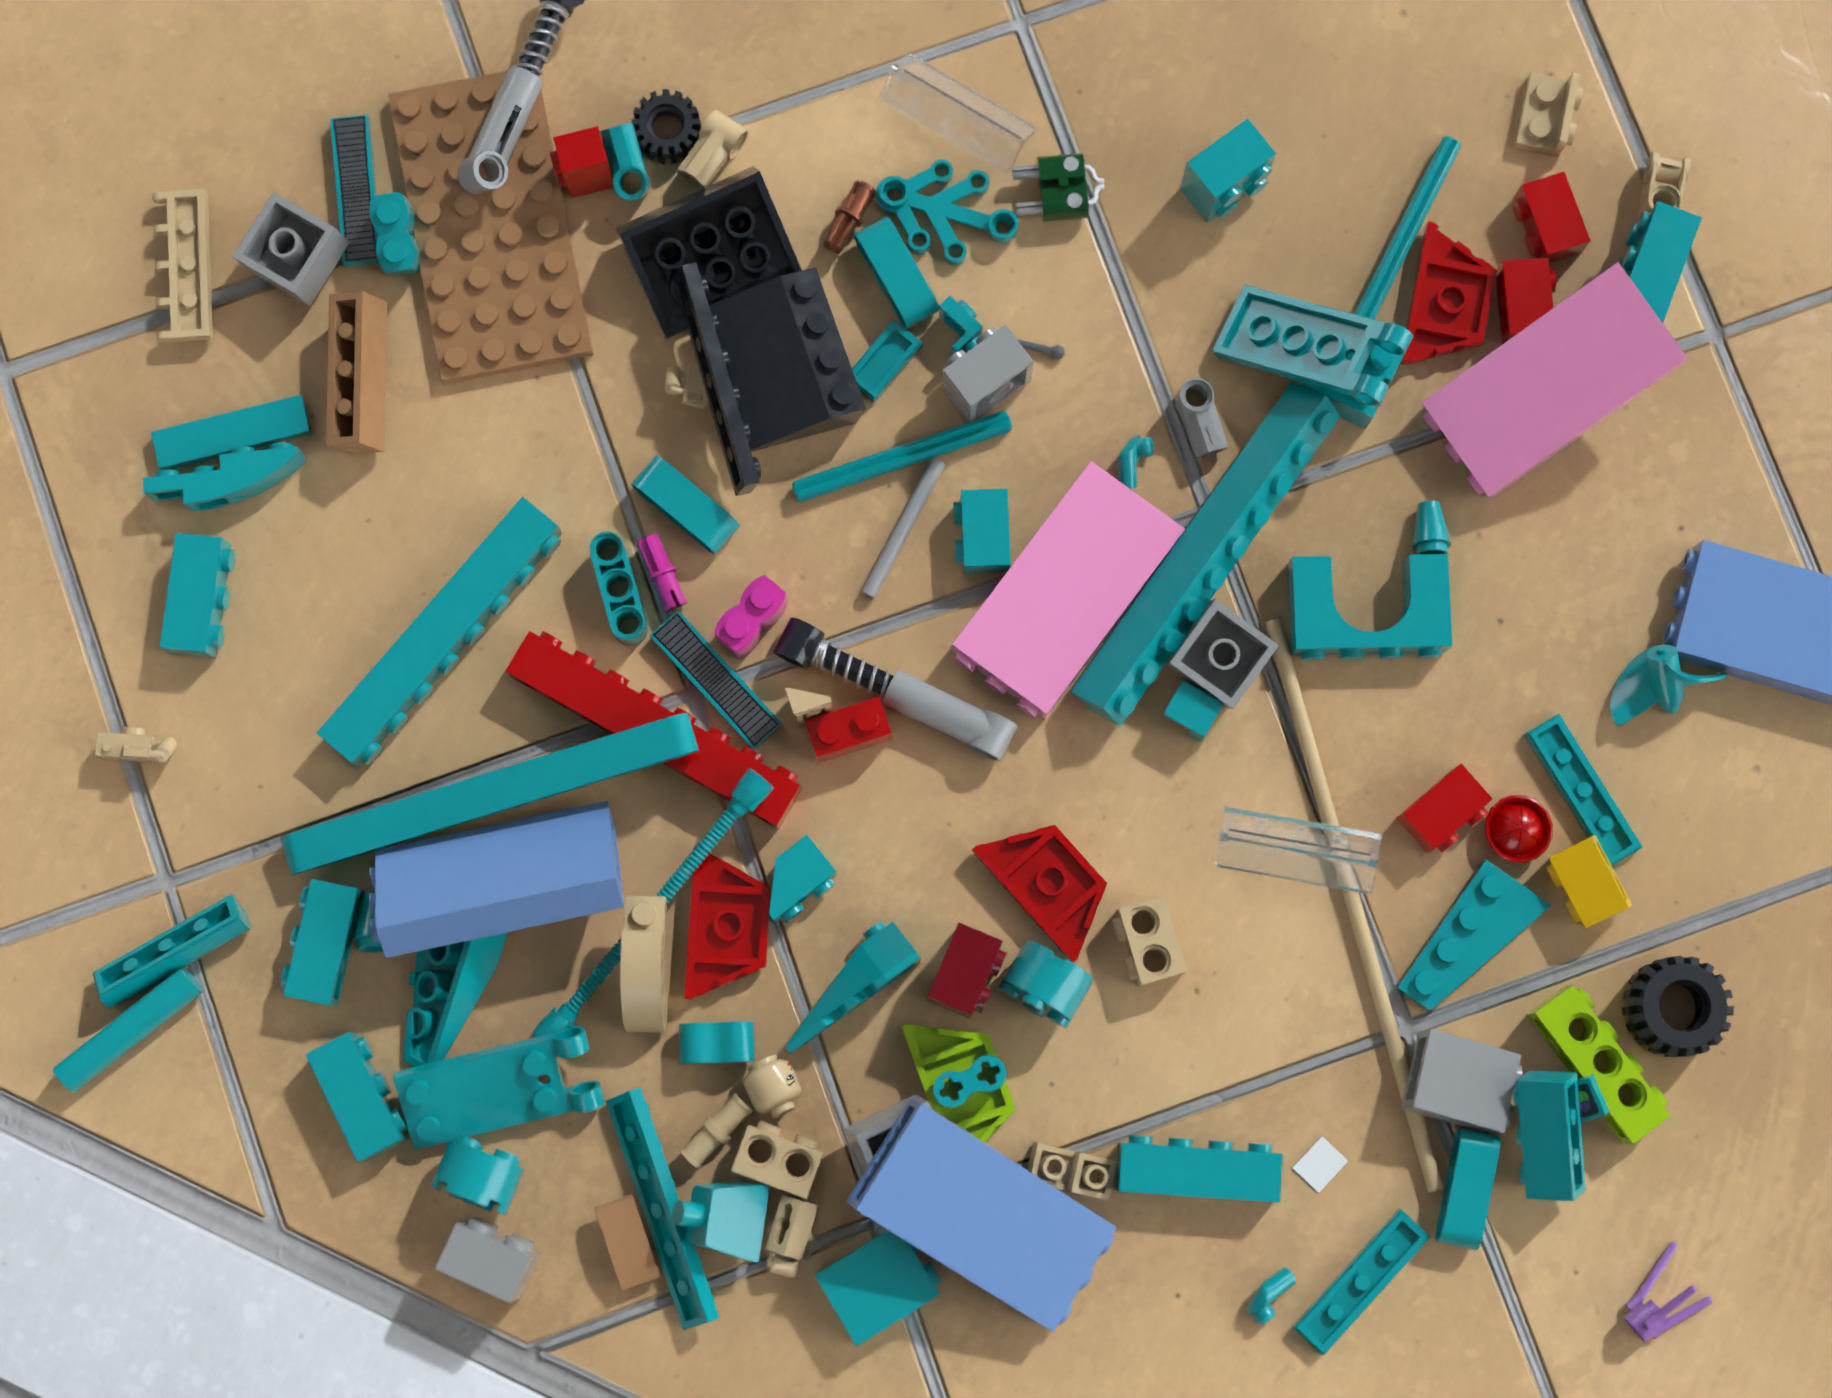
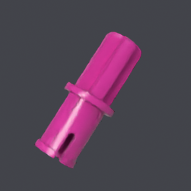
M653 534L639 540L638 547L650 573L647 578L649 581L654 582L664 606V611H672L675 606L679 608L687 604V599H685L674 573L677 568L675 565L671 566L659 536Z

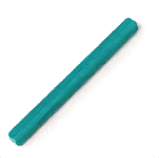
M1450 136L1442 138L1354 314L1375 319L1461 148V143Z
M1001 411L795 480L792 483L793 492L797 501L803 502L1008 433L1012 430V423L1008 413Z

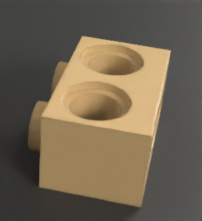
M1165 895L1121 907L1116 911L1118 918L1112 919V924L1118 942L1125 941L1129 956L1123 957L1129 980L1136 979L1138 987L1187 972ZM1145 913L1151 918L1152 929L1149 933L1140 934L1133 929L1131 920L1134 914ZM1147 951H1157L1163 957V968L1159 972H1150L1144 967L1143 956Z
M759 1120L757 1127L748 1125L731 1171L807 1199L825 1153L817 1150L819 1142L798 1134L794 1141L779 1136L782 1128ZM757 1139L768 1141L772 1147L771 1157L764 1163L756 1162L750 1155L751 1144ZM794 1153H802L809 1160L810 1167L804 1176L797 1177L788 1171L787 1161Z

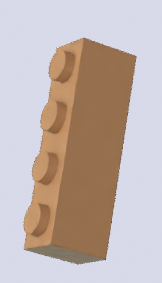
M364 291L329 294L326 446L350 455L385 452L387 301Z

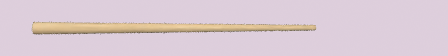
M1280 619L1270 620L1265 623L1269 638L1279 645L1274 652V657L1403 1102L1410 1069ZM1405 1110L1428 1193L1442 1190L1444 1187L1423 1115Z

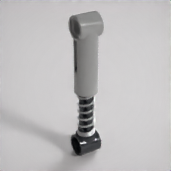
M539 0L541 3L538 9L540 17L534 19L533 25L535 28L528 32L530 39L523 43L524 52L518 55L520 62L507 69L470 155L459 165L457 172L458 180L467 192L472 194L486 193L503 186L509 173L508 163L543 86V82L538 76L544 74L541 69L544 64L549 63L547 55L549 52L554 51L552 44L554 41L559 40L557 33L564 28L562 23L567 21L574 9L582 5L585 0ZM479 165H482L487 172L486 181L479 174Z
M790 617L773 651L775 655L803 669L814 666L815 668H820V671L825 669L831 671L833 677L840 675L844 677L845 683L849 681L856 683L857 689L865 687L868 689L869 694H879L882 705L966 744L973 751L998 762L1002 761L1018 727L1014 722L992 711L979 709L901 670H897L893 676L890 674V670L885 672L879 669L877 664L872 666L866 663L865 658L860 660L853 657V652L847 654L841 651L840 646L837 648L831 646L829 640L826 641L824 639L825 634L821 630L800 619Z

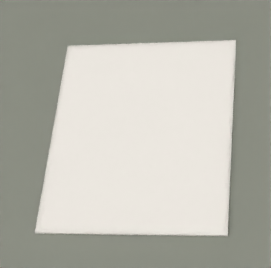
M1321 1137L1293 1169L1320 1193L1348 1160L1324 1137Z

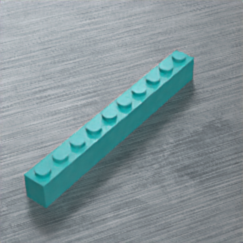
M1294 382L1289 384L1072 688L1071 692L1088 710L1120 727L1128 715L1133 712L1145 691L1155 681L1167 660L1179 647L1184 636L1201 616L1206 605L1223 585L1228 574L1245 554L1250 543L1262 526L1267 523L1272 512L1284 495L1289 492L1294 481L1306 464L1311 461L1316 450L1341 417L1326 395Z

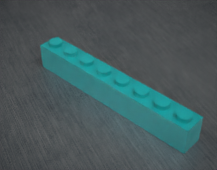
M522 496L317 731V734L355 766L360 768L363 763L366 765L370 764L381 752L382 746L380 744L388 734H396L408 720L406 714L414 704H422L434 690L432 684L440 674L447 675L457 665L460 659L457 655L466 644L472 646L478 641L485 631L483 625L492 614L498 616L505 610L511 600L508 596L518 585L523 587L531 580L536 572L534 566L543 556L546 558L550 557L561 543L559 537L563 534L559 526Z

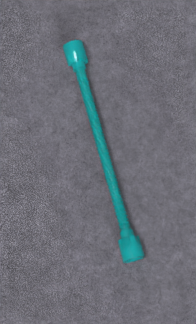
M749 768L731 792L733 798L728 803V810L724 811L725 814H721L722 818H718V822L714 823L715 826L711 827L712 830H708L705 837L701 839L702 841L698 842L699 845L695 846L696 849H693L692 853H689V857L685 858L686 861L682 862L683 865H679L680 869L677 868L676 873L672 874L673 877H669L670 881L667 880L663 888H660V892L656 893V897H666L668 904L670 902L669 899L672 900L676 892L679 891V888H682V884L686 883L685 880L689 879L688 876H692V872L696 871L695 868L699 867L698 864L702 863L701 860L704 861L705 856L709 855L708 852L712 851L711 848L714 849L718 841L721 840V837L725 836L724 833L728 832L727 829L731 828L730 825H734V821L738 820L737 817L744 816L748 810L753 812L774 787L761 775ZM618 939V943L614 944L615 947L611 948L612 951H608V955L604 956L605 959L603 958L598 966L595 967V970L588 976L589 978L585 979L586 982L582 983L579 990L575 991L576 994L572 995L573 998L569 999L570 1002L563 1003L559 1009L554 1007L532 1031L535 1037L575 1027L574 1020L579 1016V1009H582V1005L584 1006L589 998L592 997V994L595 993V990L599 988L598 986L602 985L601 982H604L608 974H611V970L615 969L614 966L618 965L617 962L621 961V939Z

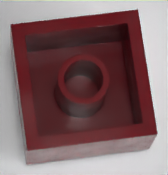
M958 922L927 996V1001L970 1019L974 1011L982 1013L991 993V989L984 987L989 974L997 977L1007 952L1000 950L1003 941Z

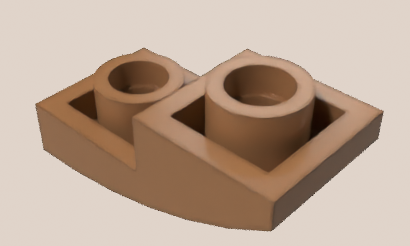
M631 1194L595 1207V1213L621 1290L623 1291L660 1277L633 1195Z

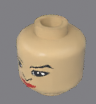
M772 1055L748 1067L749 1073L744 1078L743 1083L757 1112H771L773 1118H776L795 1109L793 1101L800 1097L802 1088L788 1060H778L776 1055Z

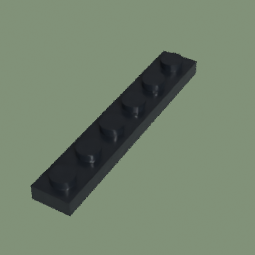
M697 263L682 265L673 279L736 496L749 494L760 483L761 467L758 459L752 457L749 447L751 440L748 423L741 419L738 409L740 395L736 384H731L728 374L730 362L727 350L721 347L717 336L719 332L718 318L714 311H710L707 301L709 294L708 283L705 276L700 275Z

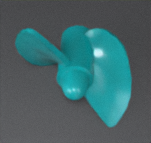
M1658 645L1648 648L1637 655L1626 666L1615 684L1610 701L1611 715L1614 723L1621 726L1642 714L1657 702L1666 713L1674 714L1681 706L1682 698L1685 695L1684 688L1703 682L1725 679L1727 673L1704 676L1683 673L1680 669L1676 647L1672 645Z

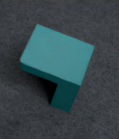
M1182 681L1164 715L1189 729L1190 731L1187 735L1202 742L1224 703Z

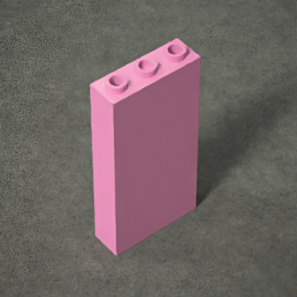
M1617 262L1423 401L1422 404L1427 411L1422 415L1435 433L1441 429L1449 442L1444 446L1457 464L1463 461L1468 467L1471 474L1466 477L1474 490L1479 495L1485 492L1488 497H1494L1682 366L1689 359L1625 270Z
M1090 461L952 644V652L956 654L954 660L967 671L972 673L974 669H977L988 677L985 683L1000 695H1004L1007 691L1019 701L1016 706L1028 716L1035 719L1039 715L1046 719L1184 533L1185 528Z

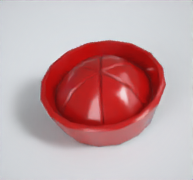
M1511 795L1500 799L1490 808L1485 820V836L1489 846L1499 857L1510 862L1526 863L1539 858L1548 849L1553 837V823L1548 811L1539 801L1526 795Z

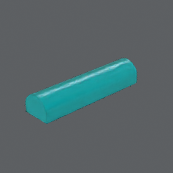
M231 894L96 970L92 974L99 999L106 1007L111 1009L249 931L251 924L244 909L234 895Z
M188 968L177 970L57 1064L52 1072L67 1089L73 1093L77 1092L203 993L202 986Z

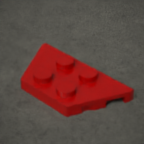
M1430 221L1427 222L1424 230L1406 329L1413 334V338L1400 365H1409L1481 346L1484 342L1497 269L1484 259L1475 257L1471 250L1460 241L1456 243L1438 230L1439 226Z
M1056 825L1043 827L1024 834L1013 835L991 843L976 845L972 852L1069 961L1074 963L1080 955L1107 882Z
M709 852V855L705 856L704 861L701 860L702 863L698 864L699 867L695 868L696 871L692 875L684 999L692 1000L767 967L771 887Z

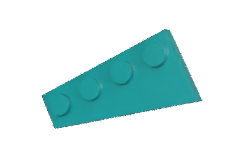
M1484 860L1398 983L1396 989L1426 1011H1431L1552 905L1488 860Z

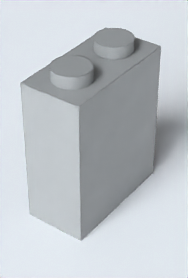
M1434 1029L1418 1031L1401 1109L1488 1134L1505 1133V1128L1510 1126L1514 1115V1106L1511 1104L1514 1086L1517 1080L1522 1077V1066L1519 1065L1521 1054Z

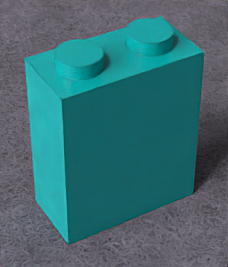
M889 1230L884 1231L815 1274L816 1279L856 1347L940 1295L936 1286L941 1284L942 1281L931 1262L923 1266L915 1252L918 1248Z

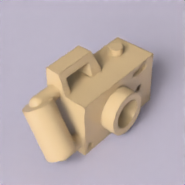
M690 362L685 370H681L677 366L667 368L665 380L666 393L669 395H680V398H682L681 404L702 409L705 408L706 404H709L697 363ZM681 378H684L683 385L681 387Z
M122 727L121 734L97 732L95 756L104 760L165 762L176 750L177 742L171 737L160 740L152 735H145L146 729Z
M786 1195L781 1196L776 1215L771 1218L768 1224L769 1239L766 1245V1250L770 1251L766 1261V1270L768 1272L795 1278L799 1272L802 1260L809 1261L816 1239L810 1232L819 1205ZM777 1254H780L786 1257L794 1258V1261L786 1260L776 1256Z

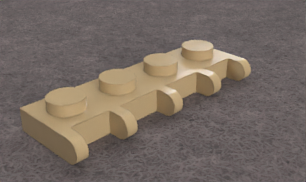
M204 188L154 192V203H167V224L155 225L154 235L168 236V260L155 262V271L169 273L170 297L156 299V308L162 310L170 309L171 325L170 331L157 332V341L169 343L213 340L208 193Z

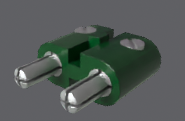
M1083 153L1037 157V165L1015 166L1012 168L1014 180L1038 178L1040 201L1016 203V215L1041 214L1043 222L1089 218V206L1096 203L1099 191L1105 189L1104 179L1098 178L1095 170L1091 166L1084 164ZM1085 171L1090 173L1095 183L1100 184L1094 188L1091 200H1088Z

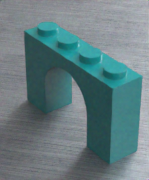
M1410 554L1402 562L1404 608L1401 618L1393 627L1379 632L1359 630L1348 624L1338 613L1333 599L1331 556L1292 557L1287 564L1291 655H1301L1302 661H1321L1325 659V655L1340 654V660L1345 661L1364 659V654H1379V659L1381 660L1403 658V653H1418L1419 659L1441 658V653H1445L1453 646L1448 554Z

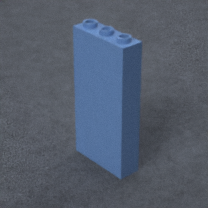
M1702 540L1692 549H1688L1681 568L1682 571L1686 572L1683 586L1679 585L1677 587L1672 602V607L1677 609L1674 622L1668 623L1663 636V644L1676 647L1679 661L1720 673H1727L1730 676L1832 705V576L1706 540Z
M608 801L375 850V866L370 867V878L375 892L370 893L371 909L375 916V919L370 920V931L373 942L381 943L386 958L624 907L617 834Z
M910 1097L846 1201L860 1213L1052 1332L1068 1318L1072 1307L1071 1302L1077 1292L1085 1288L1089 1283L1094 1264L1099 1256L1105 1254L1110 1248L1114 1238L1113 1233L1117 1228L912 1097Z

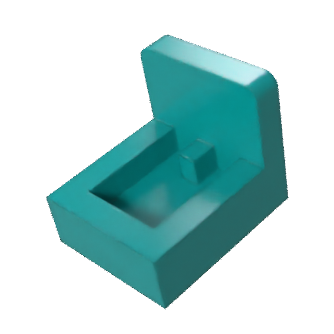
M949 295L939 305V317L961 337L951 347V357L960 350L966 353L977 345V338L982 335L983 326L975 319L977 317L975 311L965 301L960 300L957 302Z

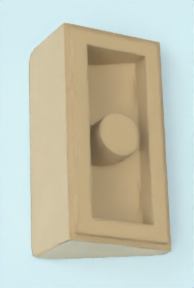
M785 688L796 724L799 727L806 725L805 720L833 711L830 696Z

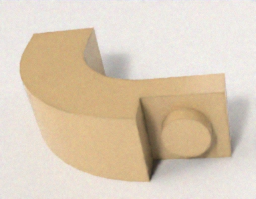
M626 896L624 930H622L620 989L622 1020L626 1032L665 1033L668 995L664 980L666 897Z

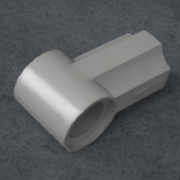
M1192 378L1186 381L1175 398V408L1183 418L1195 459L1215 455L1228 449L1213 401L1214 389L1209 382L1201 378ZM1188 391L1198 392L1203 398V405L1200 407L1191 406L1186 400L1185 393Z

